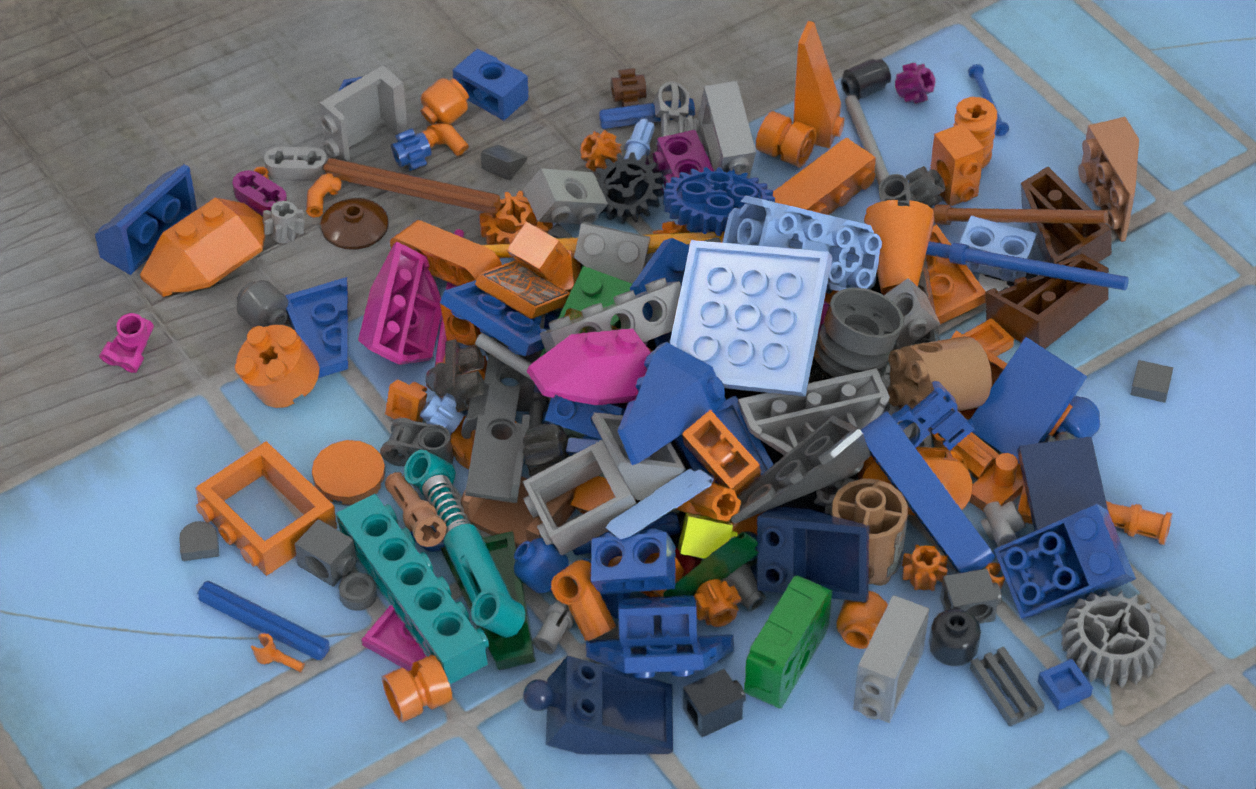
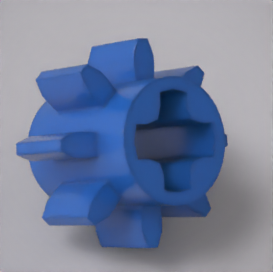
M413 128L395 135L398 142L391 144V150L399 167L407 165L409 171L427 165L425 158L431 156L432 153L429 142L423 132L415 135Z

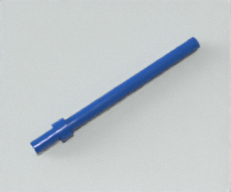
M929 241L926 255L947 258L950 263L965 265L969 262L1126 291L1129 282L1127 276L970 249L967 244L956 242L952 245Z

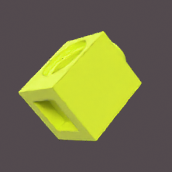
M685 513L678 549L680 554L705 559L732 537L737 536L738 533L732 531L733 525L730 521H721L708 516Z

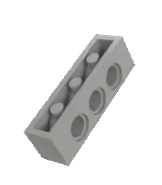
M661 278L645 284L647 290L645 292L635 295L634 291L631 290L613 297L615 303L603 308L602 304L598 303L582 309L583 316L572 321L569 316H565L548 323L550 329L539 333L546 353L569 335L578 334L582 328H585L588 333L611 331L610 322L614 315L619 317L621 329L633 328L643 342L671 332L681 291L680 281L667 283L665 278ZM646 302L653 309V315L649 321L644 318L642 313Z

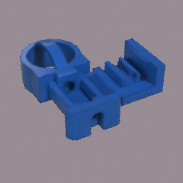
M933 381L934 391L918 405L911 409L906 404L891 416L896 423L900 422L898 425L902 431L912 423L918 425L917 434L910 439L915 448L931 432L934 435L938 432L944 438L942 443L950 451L975 428L973 422L970 419L967 420L958 411L956 399L940 382Z

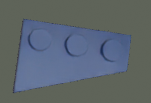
M347 277L285 295L289 301L286 307L287 318L292 329L297 332L313 352L320 368L318 378L347 370Z

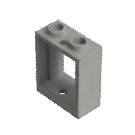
M737 81L704 86L698 120L710 163L714 171L718 167H721L723 172L727 173L735 169V174L737 175L745 172L748 173L747 178L749 179L756 149Z
M603 439L523 481L529 494L523 500L533 518L540 516L543 523L538 525L537 528L546 545L554 543L560 555H564L592 540V538H596L609 531L605 527L611 520L637 504ZM603 473L615 498L558 528L546 503Z
M894 595L892 596L859 662L853 710L861 712L870 719H879L890 723L923 654L929 608Z

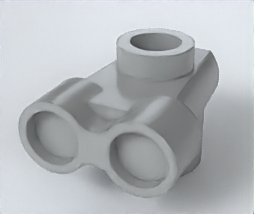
M998 501L991 502L983 509L987 518L982 520L981 524L991 541L995 539L998 547L1016 540L1015 532L1026 527L1013 501L1002 506Z

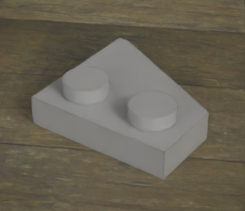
M582 222L574 258L585 267L633 284L645 267L651 237Z

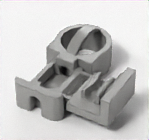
M677 82L663 84L654 96L653 101L655 117H661V136L696 130L702 145L705 146L699 120L697 118L693 120V116L688 115L690 98L686 88ZM663 92H672L671 108L663 102L661 96ZM679 98L681 100L680 108H678Z

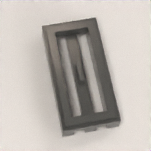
M1005 647L997 649V654L992 655L991 652L985 654L983 660L979 661L978 658L971 660L970 670L1009 727L1043 712L1045 704ZM990 668L1007 697H1010L1019 710L1018 713L1014 712L986 669Z

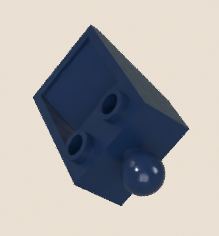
M777 506L757 517V534L751 531H744L758 541V545L754 549L759 553L748 560L752 561L757 558L758 591L784 593L794 576H800L831 589L832 599L867 602L869 600L868 525L809 509Z
M567 655L547 681L541 679L533 680L524 688L523 699L527 707L534 711L547 709V746L581 755L670 754L673 751L672 684L651 678H635L632 676V673H623L611 667Z

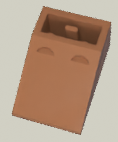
M1126 117L1088 125L1086 140L1082 143L1083 157L1082 163L1078 166V173L1082 183H1086L1089 187L1095 205L1097 207L1100 206L1102 210L1108 211L1107 225L1111 230L1115 231L1119 240L1123 242L1126 241L1135 196L1139 138Z

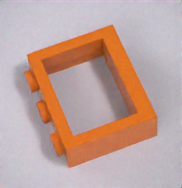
M267 441L195 487L198 499L196 509L203 516L204 521L207 523L212 522L218 528L223 540L229 545L234 543L240 549L247 564L251 563L253 567L257 566L266 576L297 556L295 543L318 519L335 529L337 528L334 505ZM261 476H264L304 514L266 541L224 502Z

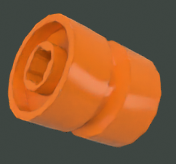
M771 111L764 118L758 131L756 149L772 157L781 155L782 161L796 167H802L812 153L817 130L815 127L800 121L792 124L790 117Z
M433 654L413 662L410 671L401 667L381 677L387 700L401 723L421 715L424 706L435 709L453 700L448 678L439 660Z

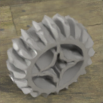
M1107 589L1101 594V597L1091 592L1087 600L1078 599L1075 607L1070 608L1067 612L1065 623L1062 626V651L1067 652V659H1073L1082 673H1089L1090 683L1096 678L1103 679L1105 687L1111 681H1116L1122 689L1128 679L1137 685L1141 681L1142 676L1149 678L1153 674L1154 668H1158L1167 646L1165 626L1160 624V613H1151L1150 603L1140 605L1138 604L1137 595L1128 599L1124 597L1122 590L1117 596H1111Z

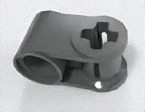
M397 418L392 422L391 436L382 445L380 450L381 456L387 462L396 466H405L411 454L421 449L427 450L451 464L454 461L449 430L441 425L416 422L407 418Z

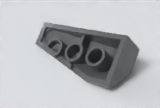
M834 415L737 495V498L741 500L738 514H734L729 521L734 524L841 481L845 477L857 474L863 468V462L871 456L861 430Z

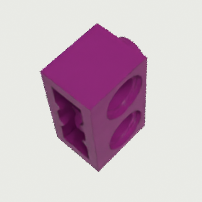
M696 130L657 138V152L653 153V162L657 164L659 172L663 174L664 188L666 183H671V177L679 178L680 172L690 175L691 169L703 172L704 167L714 171Z

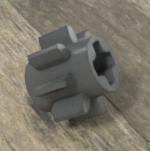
M923 166L905 176L909 181L908 183L916 201L929 207L943 201L940 193L945 191V184L941 175L936 170L931 169L927 172L926 167Z

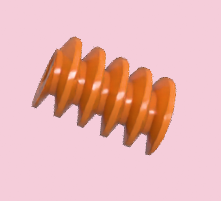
M969 97L957 104L953 127L964 123L984 147L982 168H984L992 158L997 110L990 101L984 98Z

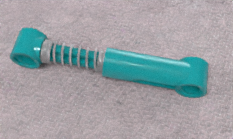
M427 450L415 451L405 464L404 477L408 483L419 488L426 500L435 508L436 515L441 517L446 524L444 546L472 603L471 617L473 622L502 637L514 636L522 628L525 621L524 606L512 599L478 528L467 520L468 517L464 513V508L457 499V494L454 493L452 486L456 475L455 467L450 462Z

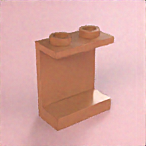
M521 476L517 503L465 496L464 491L461 498L464 513L468 517L467 520L479 530L492 536L513 531L517 547L525 541L531 542L536 538H542L537 526L543 522L540 516L532 517L523 498L529 496L523 484V481L527 480V478ZM576 487L546 503L558 528L564 525L575 511V508L571 506Z

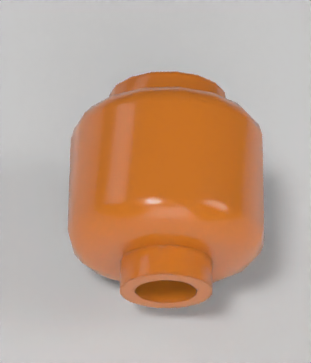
M440 78L422 93L420 100L423 108L420 112L431 125L436 122L438 124L451 125L467 111L469 95L457 80L453 78L451 80Z
M869 591V600L867 602L843 601L836 626L844 642L858 649L867 648L888 606L887 602L879 594Z

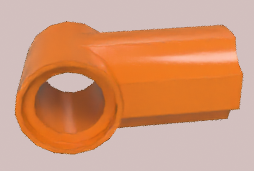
M938 432L935 435L932 433L934 448H946L942 443L944 439L939 436L940 434ZM972 432L952 448L963 457L969 473L977 480L995 464L996 458L999 455Z
M713 478L714 481L710 487L675 509L690 514L708 516L716 520L729 521L734 514H738L741 500L737 498L734 489L715 483L716 478Z
M577 560L553 577L551 581L552 593L558 601L568 606L585 641L595 639L616 627L602 596L591 582V563L585 560Z

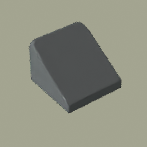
M501 145L490 147L481 152L482 169L508 180H511L527 161V156Z

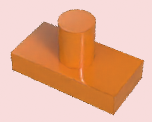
M1010 453L998 455L995 464L972 484V494L969 502L984 512V507L991 502L998 501L1002 506L1010 501H1014L1022 493L1024 485L1021 466L1017 458Z

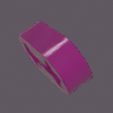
M251 170L241 171L233 178L232 184L235 198L239 202L248 205L261 216H263L264 210L271 211L273 203L287 201L285 190L258 172Z

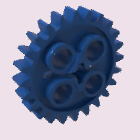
M704 167L703 172L691 169L690 175L680 172L679 178L671 177V183H666L664 189L663 205H665L664 211L670 213V219H678V225L690 224L689 230L691 231L702 228L703 234L712 230L715 231L717 236H720L722 231L726 229L729 213L734 208L741 209L745 205L744 202H740L745 196L775 202V197H773V190L767 189V183H759L758 177L748 179V173L746 172L737 175L735 174V169L727 173L723 172L721 167H718L716 171H710V169Z

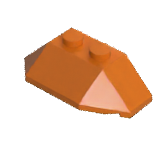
M215 197L161 234L140 277L162 297L170 296L173 292H189L209 288L263 251L265 241L263 217L245 203Z

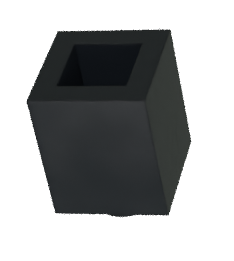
M725 669L683 687V710L701 738L743 719V702L746 701L745 692L737 680L732 681Z

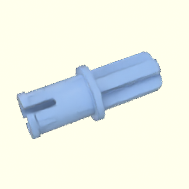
M641 119L640 122L636 123L631 139L625 143L626 153L624 159H628L631 152H635L637 160L644 155L649 156L651 152L649 144L655 130L654 123L648 122L647 119Z

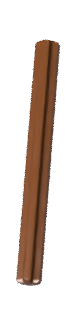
M334 158L328 159L327 164H324L325 174L332 173L333 177H338L340 180L490 214H496L502 205L500 196L490 192Z

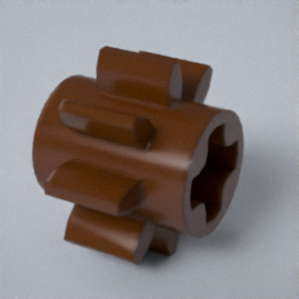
M635 68L618 70L619 77L611 78L613 102L622 101V107L639 105V99H646L647 90L644 74L636 75Z

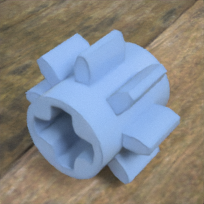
M446 392L443 398L434 393L419 416L426 420V424L444 426L451 435L458 427L465 413L458 409L461 405V400Z

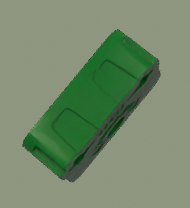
M794 576L750 647L745 665V694L779 709L783 707L827 632L832 600L831 589L800 576Z

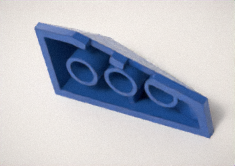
M668 342L660 344L646 357L644 366L647 369L644 377L638 378L635 385L639 392L635 401L628 403L617 430L632 465L640 463L680 436L710 409L714 412L726 400L723 383L716 377L713 367Z

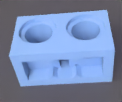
M970 216L960 243L969 245L970 249L1032 260L1037 233ZM966 263L971 272L990 275L1005 281L1014 282V280L1025 277L1027 274L975 263Z

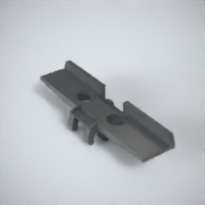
M546 313L543 314V315H541V318H542L541 323H540V328H541V329L544 328V322H545V315H546ZM492 338V339L496 340L497 342H499L500 344H502V345H504L505 347L508 348V346H507L506 344H504L503 342L499 341V340L496 339V338ZM540 351L521 357L533 363L539 359ZM491 354L488 355L485 379L473 383L467 396L466 405L469 409L463 421L461 434L463 438L469 439L472 431L476 430L465 496L517 503L524 455L537 456L542 451L540 433L543 413L548 409L549 400L547 396L534 392L535 383L531 379ZM513 378L519 384L516 386H506L501 380ZM516 411L529 412V415L523 414L522 424L514 423Z

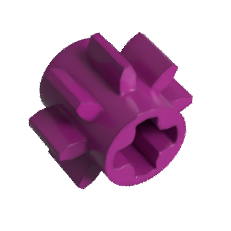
M913 62L903 65V72L896 74V92L900 97L904 98L905 102L913 101L917 104L927 101V94L934 92L935 77L933 72L926 68L925 64L917 65Z

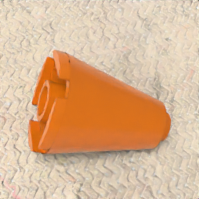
M898 200L877 202L866 209L864 222L871 225L873 232L878 234L882 241L877 269L881 293L883 295L887 294L907 278L918 287L934 224L933 209L926 204L909 200V206H898Z

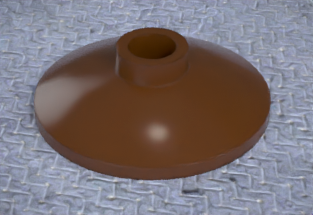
M364 198L341 200L330 206L321 219V231L325 239L336 247L348 250L363 249L374 245L384 237L388 229V216L383 207L372 200Z

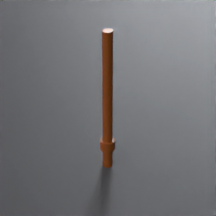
M936 204L932 208L934 211V223L937 225H950L952 222H968L970 216L1006 223L1107 224L1108 222L1107 210L952 208L951 205Z

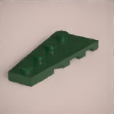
M513 531L484 537L483 540L512 599L520 602L525 609L523 626L512 637L505 638L480 627L488 639L489 647L487 648L498 670L536 662L523 582L515 576L513 569L515 563L514 553L517 549L515 535ZM441 547L442 554L471 612L472 603L446 548Z

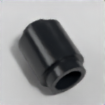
M870 59L846 69L841 79L842 90L847 96L855 95L858 100L884 89L886 84L890 83V69L882 59Z

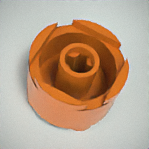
M285 325L256 326L252 328L247 334V340L238 352L235 364V372L265 405L274 408L288 407L295 404L292 400L301 394L305 397L310 393L318 380L320 369L311 349L295 330Z

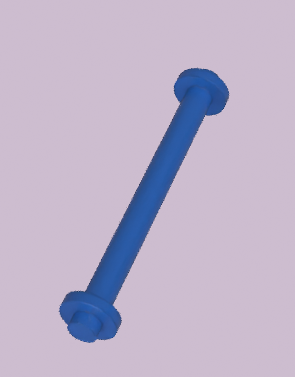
M980 64L972 65L968 69L969 76L975 78L982 97L995 106L982 76L984 73L983 66ZM997 111L995 135L1003 136L1009 131V125L1006 122H1002Z

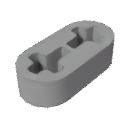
M274 147L265 153L264 163L265 168L268 170V176L273 179L318 180L321 175L325 174L324 164H327V157L323 150L314 147Z

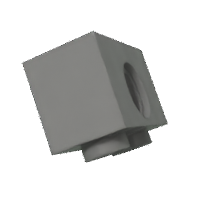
M541 168L523 189L538 222L580 225L582 222L591 224L596 221L598 215L608 205L593 172Z

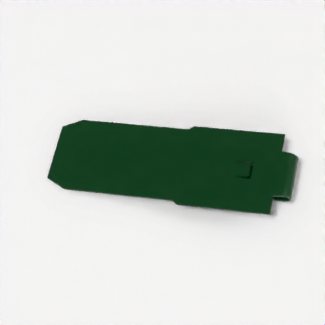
M745 532L732 537L702 560L701 564L677 581L675 589L664 591L663 597L694 596L699 586L713 579L722 580L728 577L759 553L754 549L758 545V541Z

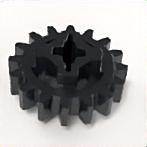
M631 152L628 159H624L621 153L617 154L616 162L613 163L609 159L605 160L607 166L605 170L601 168L595 170L599 178L596 180L608 203L601 213L606 212L608 220L611 221L618 215L621 224H624L627 217L632 216L636 223L639 220V214L643 213L647 217L651 215L649 211L650 206L657 208L660 206L658 197L664 196L662 186L664 180L662 174L659 173L657 164L655 162L650 164L646 155L637 160L635 152Z

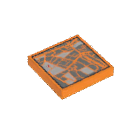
M516 260L478 274L475 283L478 288L529 319L564 306L570 295V292Z

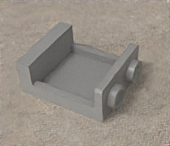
M383 65L320 102V124L324 134L323 147L330 158L351 162L349 147L384 126L396 135L408 130L404 84Z

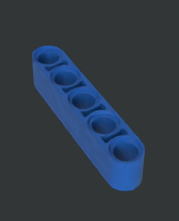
M887 411L861 429L872 458L892 485L902 493L907 505L944 555H947L948 560L958 573L982 570L996 559L989 546Z

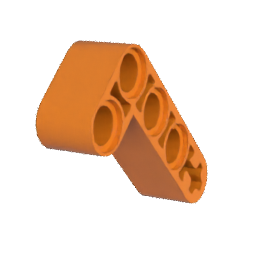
M416 220L390 239L391 249L396 242H399L426 256L430 265L428 270L431 275L456 286L475 281L478 274L502 265L498 256L491 249L421 220Z

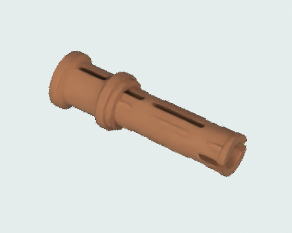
M401 472L390 474L386 478L385 488L403 511L404 524L410 531H413L416 542L425 547L439 544L444 539L447 529L443 519L436 515L435 508L431 503L419 497L418 493L406 481ZM432 525L436 528V533L431 528Z

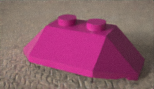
M399 242L393 245L370 288L358 341L368 350L398 365L429 361L432 358L442 312L440 307L441 296L436 282L428 270L430 265L427 257Z
M633 328L571 334L529 365L527 373L543 396L554 398L555 395H558L569 401L591 405L635 401L639 391L635 385L638 378L644 377L647 369L644 366V362L651 352Z

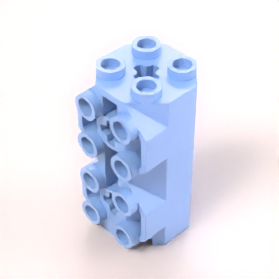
M745 196L740 201L745 203L741 209L734 208L729 213L723 243L827 251L832 255L827 283L828 289L840 291L853 287L870 290L876 283L882 241L879 235L873 232L871 225L750 196Z

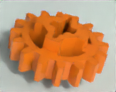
M518 191L517 195L513 197L509 192H505V198L500 199V202H502L501 208H499L496 214L484 212L479 215L481 237H486L487 245L510 244L514 233L521 230L525 222L546 233L553 228V223L537 221L527 197H523L522 191Z

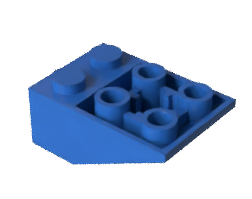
M1098 504L994 549L1021 619L1076 603L1078 599L1085 600L1091 592L1100 595L1105 589L1110 591L1136 580L1108 510Z

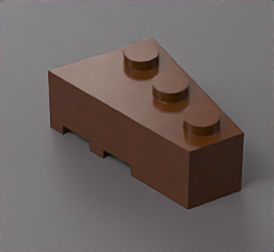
M1049 167L1021 182L1022 209L1092 210ZM1028 223L1031 231L1037 233L1036 242L1045 262L1056 264L1081 253L1100 262L1112 254L1111 228L1107 224Z
M1082 253L1056 263L1109 273L1108 267ZM1041 275L1029 280L1023 276L1014 280V286L999 292L996 288L985 292L986 321L992 318L1011 337L1020 343L1027 337L1045 349L1108 300L1109 288Z

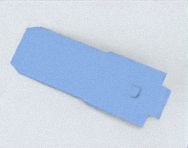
M689 468L655 490L653 494L611 520L605 528L620 540L630 537L667 512L679 507L710 487L714 479L702 470L694 472Z

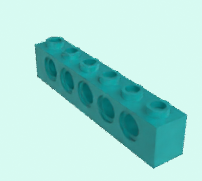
M373 494L337 512L336 517L340 532L354 540L356 558L368 575L374 579L380 592L388 603L393 606L395 613L404 622L405 627L425 655L430 656L433 654L439 660L449 684L488 665L485 648L489 647V642L485 633L479 626L475 628L472 626L469 613L461 601L455 603L452 599L448 583L443 576L437 578L433 573V565L424 551L419 553L416 550V544L410 531L406 527L403 529L399 527L393 508L389 504L384 506L377 495Z

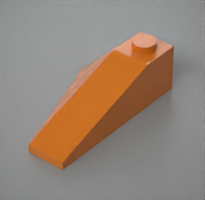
M808 21L798 42L793 123L800 121L815 127L817 130L815 145L831 148L835 136L840 137L842 134L845 118L840 117L841 101L815 23Z

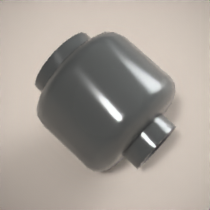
M265 280L249 282L238 293L237 312L253 328L256 326L283 325L288 317L286 307L289 301L270 282Z

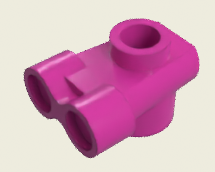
M128 313L118 320L116 325L118 334L112 342L105 344L99 358L109 365H117L128 372L136 373L144 360L142 352L147 346L154 325L150 320L144 319L136 313Z

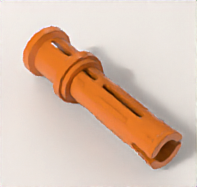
M1106 501L1108 512L1116 528L1124 529V533H1127L1128 536L1134 537L1138 534L1157 539L1159 544L1165 545L1173 513L1166 512L1165 514L1144 510L1140 504L1127 507Z

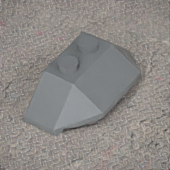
M877 368L809 383L806 397L764 393L738 399V406L749 432L783 455H786L833 415L861 430L883 413L890 396Z

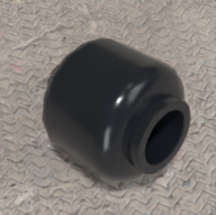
M947 609L939 613L932 622L929 637L930 651L935 659L949 666H962L971 662L977 655L981 637L979 622L972 614L960 609Z

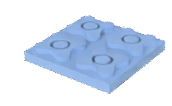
M691 240L670 344L711 365L716 377L722 381L724 388L806 397L832 255L827 251Z

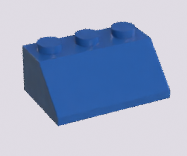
M183 164L161 175L154 183L148 185L131 203L125 205L122 211L99 229L95 234L100 258L130 275L149 259L161 234L197 210L190 167Z

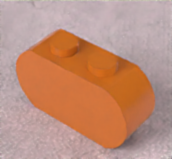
M916 447L960 509H964L971 498L972 480L963 457L954 449L949 451L947 448ZM872 456L863 462L864 466L858 472V480L878 479L892 485ZM907 505L908 515H915Z

